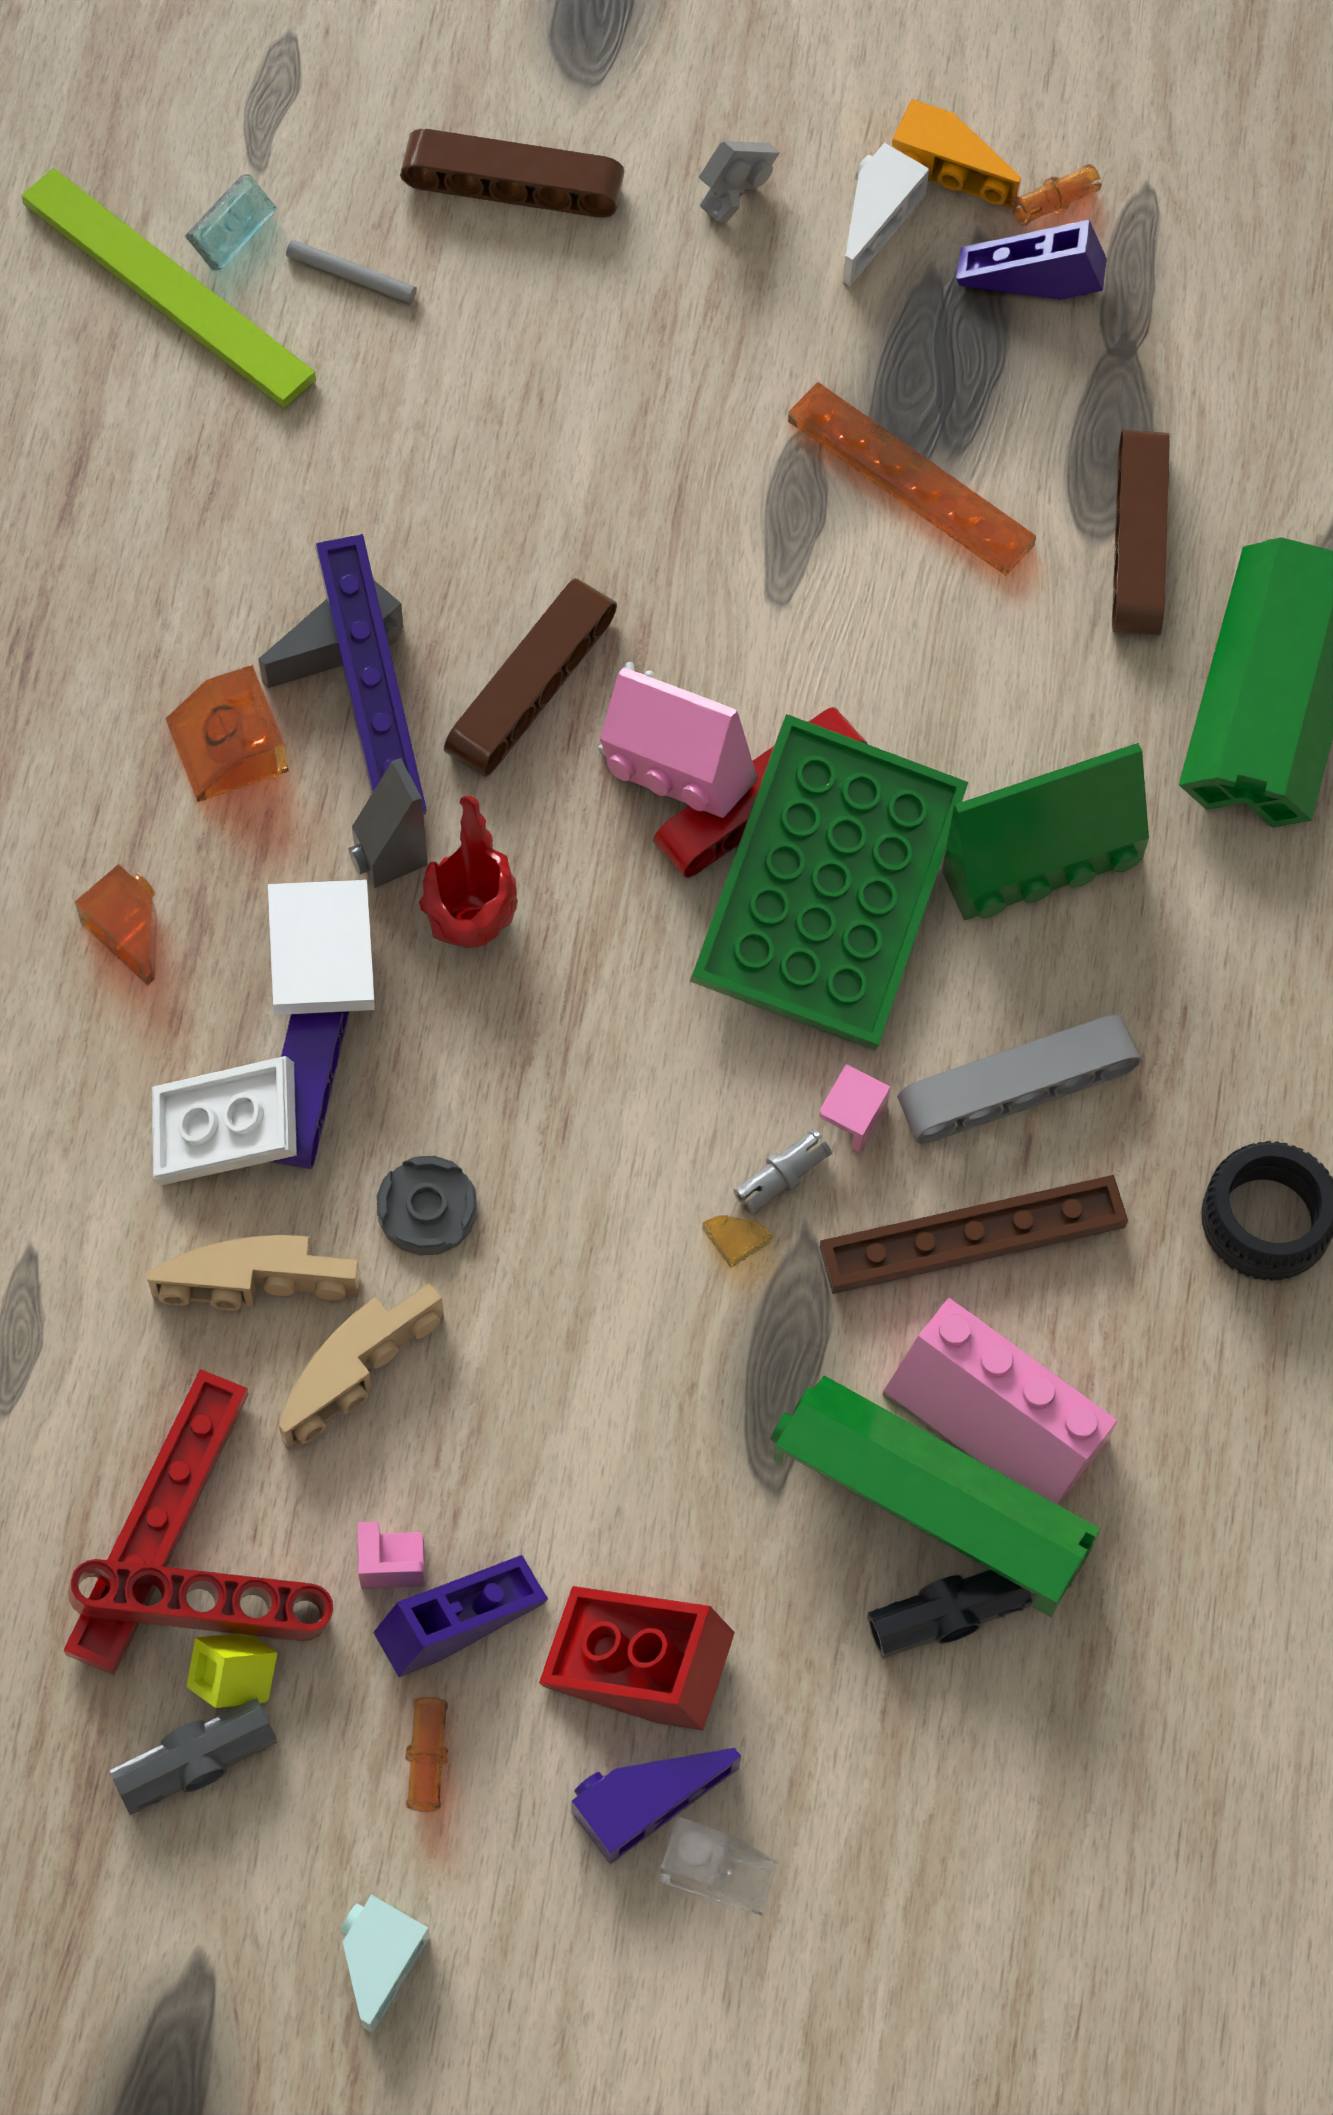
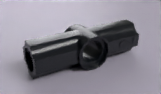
M987 1570L964 1579L961 1575H954L937 1580L922 1588L918 1592L919 1595L868 1612L867 1619L875 1645L884 1659L935 1640L940 1644L959 1640L980 1629L983 1623L1031 1607L1033 1601L1030 1591L992 1570Z

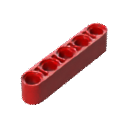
M835 707L826 709L808 721L809 723L867 744V741ZM773 747L753 760L758 780L724 818L704 810L697 811L687 806L658 829L653 838L654 844L685 878L698 874L739 845Z
M101 1559L87 1560L81 1563L74 1570L68 1589L69 1602L73 1609L80 1615L91 1618L297 1641H308L320 1636L327 1627L334 1610L333 1600L329 1593L323 1587L312 1583ZM88 1577L100 1578L106 1583L108 1593L101 1599L91 1600L81 1594L79 1584ZM141 1583L153 1584L159 1589L162 1599L153 1606L142 1605L135 1600L133 1589ZM195 1589L206 1590L213 1596L215 1606L207 1612L195 1611L189 1606L186 1595ZM247 1595L259 1596L265 1601L268 1613L260 1618L249 1617L242 1611L240 1600ZM300 1601L312 1602L318 1607L321 1619L314 1624L302 1623L296 1618L293 1606Z

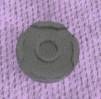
M419 1156L402 1162L403 1165L397 1167L393 1172L391 1170L383 1178L376 1196L378 1222L391 1242L401 1250L420 1256L437 1255L457 1247L469 1235L477 1217L476 1189L458 1165L453 1161L437 1156Z

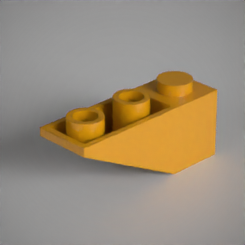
M911 99L892 139L891 147L929 168V181L941 184L949 190L961 191L982 198L990 204L1002 205L1015 210L1021 176L954 113Z

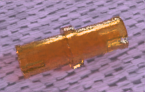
M1086 164L1082 168L1061 178L1057 176L1050 177L1043 182L1042 187L1012 200L1011 207L1021 206L1012 211L1019 224L1026 226L1031 221L1053 211L1055 213L1066 211L1070 207V203L1101 190L1102 184L1100 182L1092 184V182L1101 179L1100 175L1093 165Z
M420 1697L415 1699L413 1703L412 1744L406 1747L405 1758L410 1762L406 1806L414 1811L434 1812L441 1809L442 1765L448 1762L449 1750L444 1746L448 1703L440 1698Z

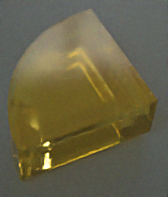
M720 1215L704 1221L702 1225L703 1231L730 1268L773 1242L772 1233L761 1223L754 1220L749 1221L742 1218L728 1217V1215Z

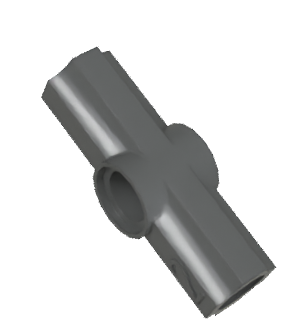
M256 1698L207 1723L202 1720L194 1721L175 1729L161 1740L160 1746L109 1770L128 1813L132 1815L180 1790L192 1792L206 1787L221 1778L227 1772V1767L278 1742L262 1706Z

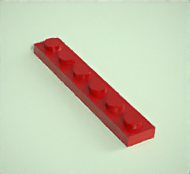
M202 1369L199 1370L107 1560L167 1566L249 1395L246 1387ZM98 1578L88 1599L98 1600L107 1595L108 1587L103 1580ZM150 1583L137 1585L133 1589L135 1600L142 1605L148 1606L156 1586ZM80 1615L64 1647V1653L68 1657L115 1675L139 1623Z

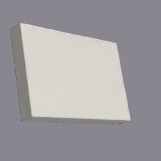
M367 880L268 884L274 1015L375 1010Z
M287 1056L152 1087L153 1180L160 1185H167L297 1156L294 1062Z

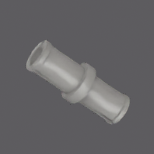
M809 1130L804 1137L782 1154L773 1153L766 1159L767 1165L742 1185L733 1189L740 1203L752 1193L758 1191L744 1206L748 1213L751 1215L756 1214L761 1207L783 1190L792 1191L799 1185L798 1179L823 1159L832 1155L826 1141L810 1153L807 1152L822 1137L816 1130Z

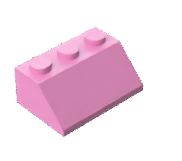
M623 668L618 673L600 737L607 759V767L611 774L622 781L629 780L649 788L659 796L666 795L684 802L697 811L704 810L724 818L758 780L738 711L627 668Z

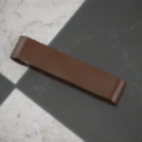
M417 129L409 135L400 177L407 185L419 190L605 218L612 216L616 212L625 171L618 161L606 156L439 130Z
M1125 429L1121 431L1117 471L1112 632L1161 635L1165 605L1169 433Z
M578 578L571 580L453 726L446 738L444 752L482 776H489L606 631L616 613L617 602Z

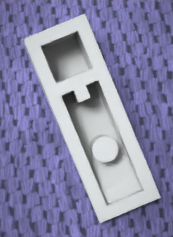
M885 142L873 156L867 155L856 171L855 178L858 182L843 273V283L848 286L853 284L926 196L929 168Z

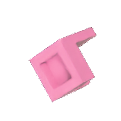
M846 1064L821 1106L819 1116L821 1119L853 1134L851 1149L860 1153L888 1105L891 1086Z
M379 1521L358 1522V1575L361 1588L424 1586L423 1535L420 1532L381 1534Z

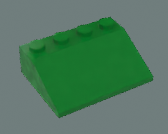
M1139 743L954 804L942 873L964 921L976 916L980 918L993 917L1002 912L1008 905L1023 900L1026 903L1037 902L1048 896L1052 890L1067 885L1072 888L1080 887L1091 882L1096 875L1111 870L1124 872L1135 867L1143 860L1149 840L1143 755Z

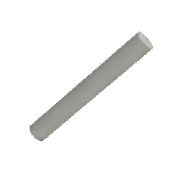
M293 239L288 244L286 256L409 304L415 298L416 286Z

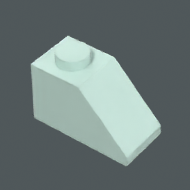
M371 1894L364 1907L357 1903L352 1908L340 1932L346 1935L342 1943L363 2029L373 2034L428 1943L430 1934L428 1927Z

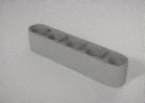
M1112 1014L919 1080L901 1090L897 1098L916 1142L924 1144L1118 1078L1134 1070L1140 1065L1142 1060L1122 1016Z

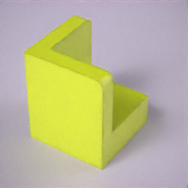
M224 1634L195 1637L186 1688L215 1708L240 1706L256 1698L259 1703H265L270 1696L278 1652L252 1635Z

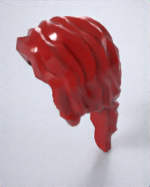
M463 796L459 802L463 808V815L460 821V841L462 844L451 856L444 857L439 865L435 861L429 863L423 879V896L419 901L420 910L427 914L433 938L464 948H476L486 945L496 938L503 928L511 924L518 904L516 897L517 886L516 879L511 873L507 856L493 849V838L490 831L486 829V819L480 813L479 801L472 796Z

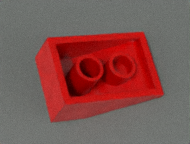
M572 1586L539 1683L545 1688L651 1722L703 1731L735 1632L709 1605Z

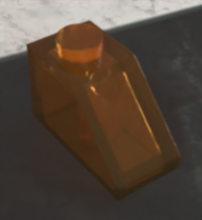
M118 864L75 901L81 924L148 986L155 979L157 913L153 900L155 891L142 875L135 873L131 876Z

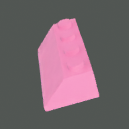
M951 1298L945 1301L917 1336L883 1391L884 1396L956 1449L1057 1505L1063 1501L1110 1440L1117 1419Z

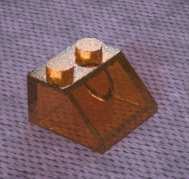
M253 665L207 679L165 718L197 802L289 772L285 744Z

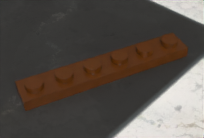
M1110 1175L820 1240L819 1248L832 1294L1123 1229L1127 1226L1128 1218L1115 1176Z

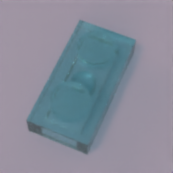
M250 174L241 175L189 230L185 237L213 271L221 270L272 216L277 207Z

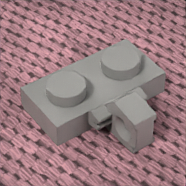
M720 142L698 177L710 187L700 207L714 218L715 221L728 222L740 208L739 197L744 194V189L757 190L758 187L762 186L769 179L773 172L772 165L780 152L770 143Z

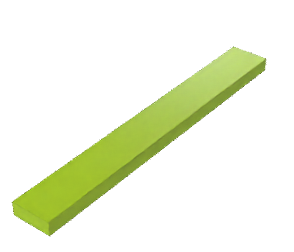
M54 167L21 195L23 205L283 409L316 381L315 371Z

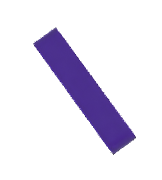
M349 1011L291 1014L281 1057L287 1056L294 1062L297 1156L274 1160L269 1163L305 1169L313 1168Z

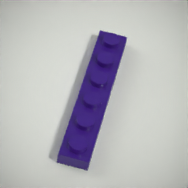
M359 534L318 542L315 546L371 794L390 763L401 758L422 797L423 815H425L427 811L364 536Z

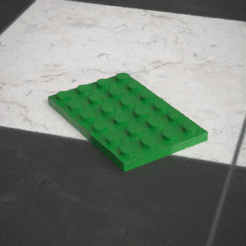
M786 714L690 982L876 1050L882 1038L947 847L954 804L962 802L969 782Z

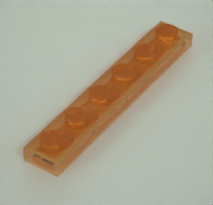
M817 382L790 409L788 414L789 423L1005 576L1035 546V534L821 383Z

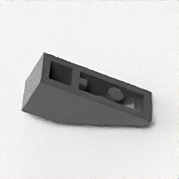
M374 580L387 640L390 646L400 636L404 627L402 604ZM327 599L258 659L262 683L268 688L342 666Z
M401 758L390 763L352 825L354 846L348 848L351 860L359 875L367 872L374 888L428 865L422 797Z

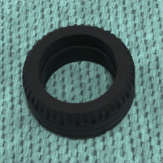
M1271 1141L1258 1142L1257 1144L1252 1143L1227 1156L1213 1173L1202 1202V1226L1207 1241L1212 1246V1250L1216 1253L1217 1257L1223 1259V1263L1234 1270L1235 1268L1238 1270V1273L1265 1281L1267 1279H1270V1281L1288 1279L1310 1269L1326 1252L1333 1238V1177L1329 1176V1171L1322 1163L1318 1162L1316 1157H1313L1309 1152H1303L1304 1149L1297 1148L1295 1145L1289 1146L1288 1143H1279L1278 1141L1271 1143ZM1254 1180H1271L1284 1184L1295 1191L1306 1204L1311 1218V1230L1301 1238L1290 1242L1274 1243L1261 1240L1248 1233L1237 1222L1231 1210L1229 1195L1238 1186Z

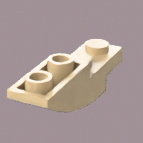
M270 1235L228 1240L194 1249L150 1269L147 1281L152 1297L159 1298V1301L164 1304L186 1306L190 1301L206 1302L219 1310L235 1311L239 1310L241 1306L254 1307L257 1288H264L265 1292L276 1296H290L294 1294V1291L315 1293L321 1299L330 1301L343 1300L345 1296L358 1297L361 1277L358 1260L312 1256L309 1236Z
M430 1282L389 1311L384 1308L375 1296L332 1333L299 1377L286 1403L279 1422V1430L282 1442L288 1449L299 1441L301 1444L311 1442L325 1430L326 1422L340 1412L349 1414L363 1405L369 1397L368 1392L373 1390L370 1372L367 1369L371 1366L377 1369L386 1365L397 1355L399 1346L412 1337L421 1339L427 1336L439 1325L440 1317L444 1315L442 1297Z

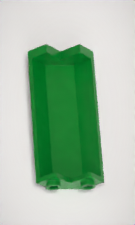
M1280 537L1243 546L1179 786L1206 810L1246 803L1272 827L1312 821L1333 740V551Z
M825 1375L814 1388L808 1386L795 1407L793 1416L784 1413L770 1437V1440L776 1443L773 1460L783 1465L788 1456L1023 1587L1037 1595L1033 1608L1049 1617H1052L1067 1588L1071 1587L1100 1532V1528Z

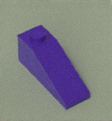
M1090 220L961 247L956 280L959 286L1061 300L1103 291L1107 258Z
M520 1555L397 1602L373 1633L398 1677H402L442 1661L543 1605L548 1598L524 1557Z
M735 1748L615 1768L604 1777L600 1772H597L585 1779L574 1790L577 1797L571 1801L572 1814L609 1864H612L740 1768L741 1755Z

